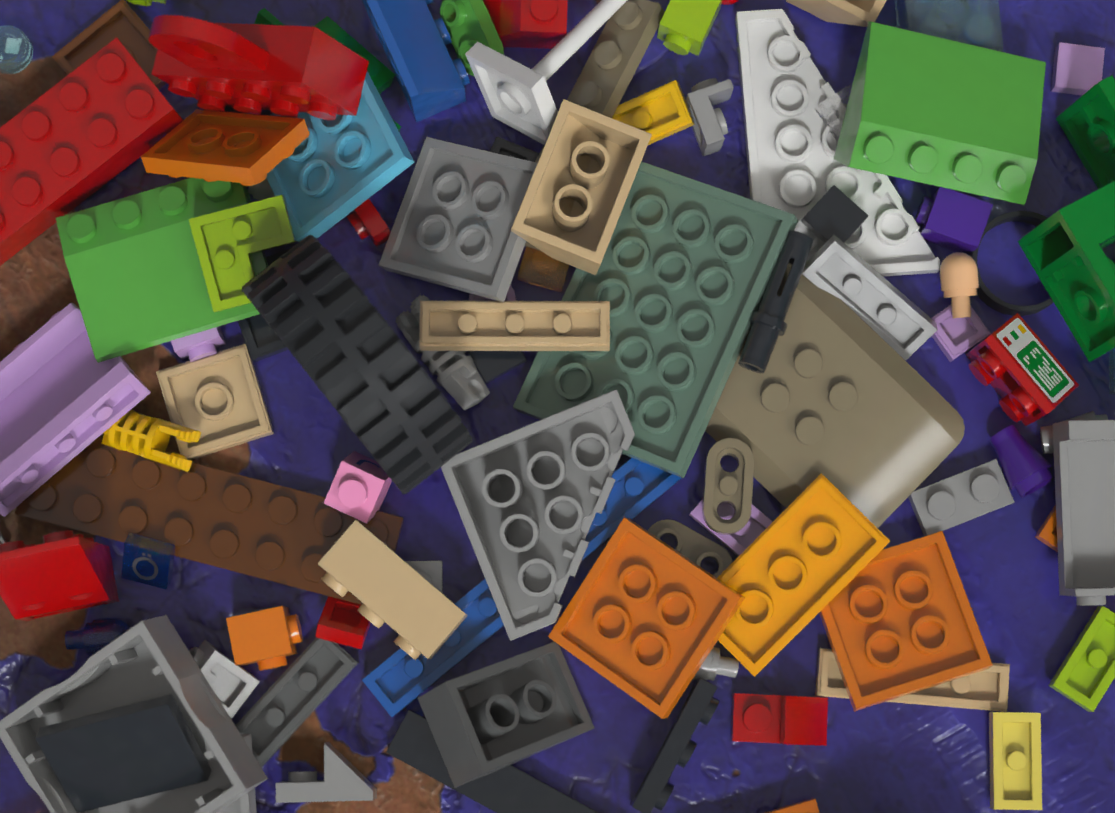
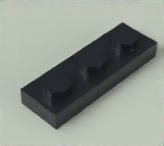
M702 678L696 680L630 804L633 808L642 813H651L653 808L662 811L675 786L668 782L675 766L679 765L685 768L696 748L697 742L690 739L699 722L707 726L720 700L713 697L717 689L715 685Z

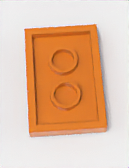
M196 109L145 152L141 159L147 173L168 175L171 178L189 177L204 179L207 182L225 181L240 183L243 186H252L265 180L267 174L283 159L291 156L294 153V149L310 134L306 121L303 118Z

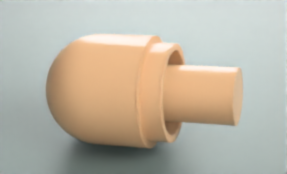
M952 253L942 261L940 266L941 291L944 293V298H951L952 318L971 317L970 296H977V288H979L977 264L966 253Z

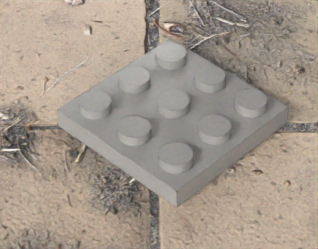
M426 137L379 266L389 272L504 302L526 243L524 239L513 233L511 228L538 163Z

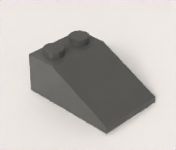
M556 642L446 681L418 697V701L455 788L595 728L561 648Z

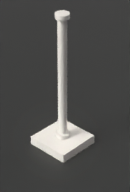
M601 0L532 69L477 42L465 55L491 116L545 145L558 114L546 81L627 0Z

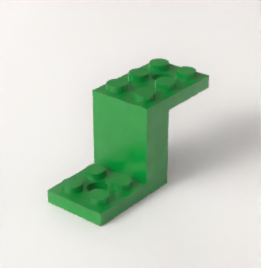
M1113 76L1095 84L1056 118L1098 190L1058 210L1017 241L1089 362L1115 348V264L1102 250L1115 242V79Z

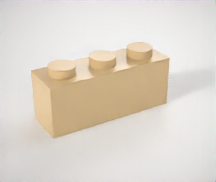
M357 520L350 525L318 563L326 571L321 580L341 597H344L348 591L363 603L357 611L378 629L386 622L400 634L394 642L414 660L421 653L431 660L468 616Z

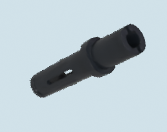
M792 230L788 232L757 312L752 313L749 320L752 326L738 362L745 369L756 373H764L778 336L785 334L787 324L784 320L813 244V239L806 234ZM790 264L791 269L785 282L784 288L782 290L781 296L779 297L777 296V292L783 279L784 273L786 271L787 265Z

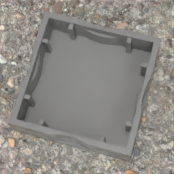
M167 615L139 622L88 658L86 663L70 678L58 685L44 689L0 720V739L28 785L41 797L50 813L77 812L35 739L39 729L168 694L173 695L212 770L208 781L80 813H218L268 779Z

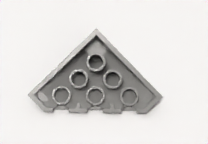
M617 389L456 454L441 466L510 641L556 623L563 606L559 604V600L570 575L575 577L589 545V542L585 541L594 517L596 513L602 514L616 479L611 478L622 451L629 450L635 436Z

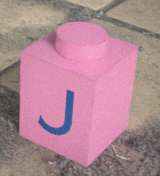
M354 451L341 461L324 504L364 523H368L375 516L376 512L380 510L392 480L377 461Z

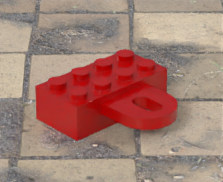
M160 15L153 19L148 38L149 42L157 48L151 74L168 83V90L170 92L197 99V106L204 110L225 111V107H229L242 113L261 115L262 110H270L277 115L297 118L299 112H307L311 116L324 120H335L337 114L357 115L369 61L315 26L211 23L186 16Z

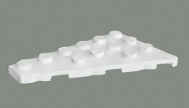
M771 9L737 12L735 21L751 200L795 214L798 223L794 231L806 234L813 239L807 262L825 243L808 229L801 220L827 191L835 185L869 215L845 244L880 275L886 277L938 273L941 266L940 259L934 256L920 234V227L913 216L905 210L902 205V199L888 176L851 168L834 160L841 131L838 126L843 124L846 109L829 82H825L811 60V53L804 42L800 41L796 36L794 26L784 10ZM836 111L838 112V122H835Z

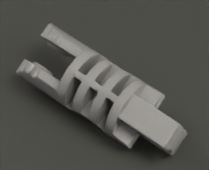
M419 295L411 303V312L408 310L406 312L403 311L396 318L395 322L416 353L423 354L421 360L428 366L432 375L438 376L436 381L464 410L469 409L480 403L490 394V391L480 376L472 357L465 356L466 351H420V301L430 300L424 295Z

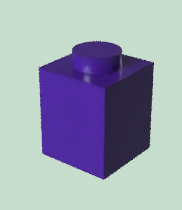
M938 187L931 198L923 197L915 221L922 224L919 232L925 241L954 252H962L969 255L980 244L993 204L952 189Z

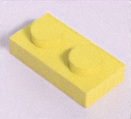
M989 712L990 809L1042 810L1041 713Z

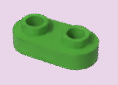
M442 0L440 17L445 23L458 58L461 59L468 74L474 76L465 53L477 42L504 55L501 39L483 0Z

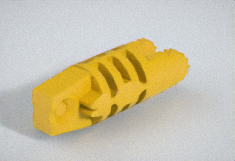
M131 409L104 432L101 444L118 450L128 451L146 459L188 472L192 464L191 460L187 459L184 455L165 451L171 435L176 436L181 441L198 443L201 431L160 418L149 417Z

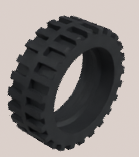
M313 235L305 237L242 286V291L402 494L410 492L472 443V437L468 429L430 379V376L417 362L381 313L369 301L364 292Z

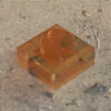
M526 246L517 278L518 281L562 292L570 265L553 259L542 251Z

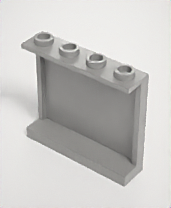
M1075 420L1054 423L1053 444L1059 595L1076 596V605H1106V595H1115V420Z

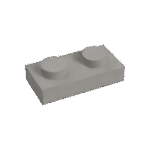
M997 459L913 491L908 497L924 536L944 531L1015 503Z

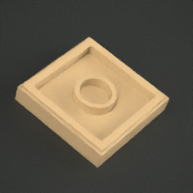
M246 344L217 352V354L194 362L188 361L156 371L170 421L201 431L198 443H188L176 438L180 454L186 456L187 459H196L274 434L252 358Z

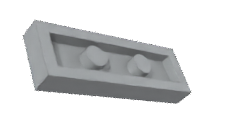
M833 235L806 262L802 274L817 287L841 299L905 361L938 330L937 324L933 319L837 236Z

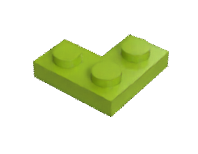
M283 195L188 219L213 312L251 303L242 291V286L255 277L250 254L296 242Z
M1103 605L1096 608L1048 685L1088 712H1094L1115 678V613Z

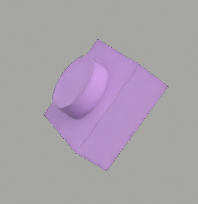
M220 326L171 340L174 352L181 359L189 357L190 362L217 354L216 348L226 345Z

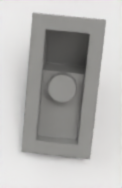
M324 742V780H317V771L288 772V781L276 783V803L367 801L377 798V788L330 742Z

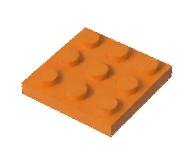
M624 517L548 637L657 716L665 719L668 718L745 597L630 518Z
M943 531L881 550L819 612L854 712L989 669L993 665Z

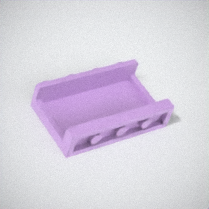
M74 303L68 304L64 309L55 313L45 325L26 341L18 344L0 362V514L3 517L9 514L151 393L121 356L99 363L96 361L81 311Z

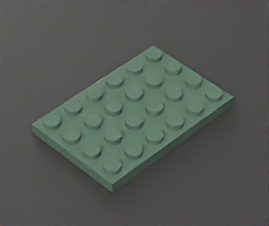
M641 161L597 274L593 275L576 268L561 300L610 301V350L538 351L513 408L520 413L542 420L617 389L635 433L629 450H623L622 454L684 478L752 325L749 320L752 313L757 312L788 232L790 230L794 231L798 223L795 214Z

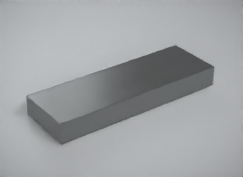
M316 638L235 725L240 734H251L252 753L261 768L266 765L359 664L338 643Z

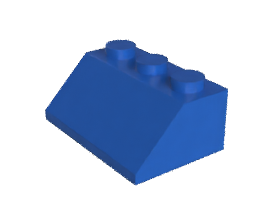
M362 0L416 123L466 101L464 86L470 84V80L461 59L457 58L452 61L445 45L452 43L445 23L441 17L433 20L427 7L428 4L433 3V0Z

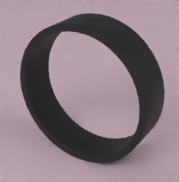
M1013 211L1002 214L985 226L981 241L989 230L1000 224L1025 222L1038 226L1048 218L1031 211ZM979 246L969 254L976 264ZM978 270L979 288H977V296L987 306L997 312L1011 316L1017 313L1020 316H1026L1040 312L1053 303L1051 298L1031 306H1018L1007 303L996 297L986 287Z

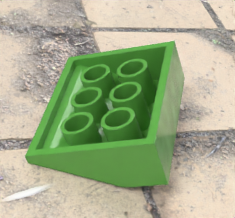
M869 21L834 160L855 169L1025 205L1038 160L1046 62Z
M188 178L56 218L64 259L92 350L98 363L260 314L252 303L213 312L188 220L252 203L246 186L234 182H207L204 179ZM264 250L250 254L256 276L268 267L267 258Z

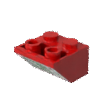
M1018 313L966 354L971 361L969 369L976 379L984 386L990 384L1002 398L999 400V404L1003 411L1013 421L1018 422L1021 420L1025 426L1047 415L1079 386Z

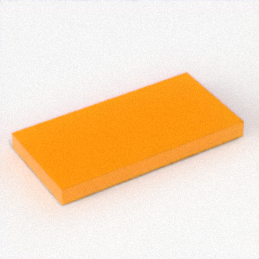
M821 473L717 577V579L745 597L718 641L755 677L890 540Z

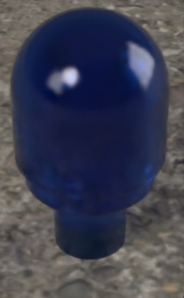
M96 619L93 622H87L84 630L66 631L65 646L67 650L85 649L87 655L92 656L127 632L131 627L121 619Z

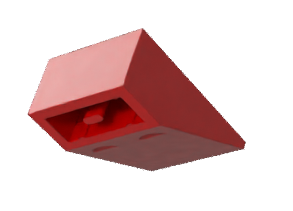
M72 530L44 535V544L25 545L24 541L0 544V596L15 620L30 621L119 602L109 546L94 542L93 537L84 538L83 534L73 535Z

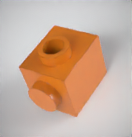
M285 606L226 618L236 666L258 663L259 671L286 666V656L298 654L296 643L303 642L298 615H290L288 607Z

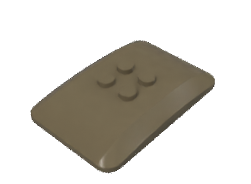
M790 264L787 265L778 289L777 296L779 297L790 272ZM802 274L784 320L787 324V329L783 336H778L765 372L756 373L738 364L746 344L745 340L705 431L716 442L725 438H735L746 443L754 456V478L785 508L822 473L867 519L879 528L959 445L964 436V422L960 414L849 306L838 297L814 285Z

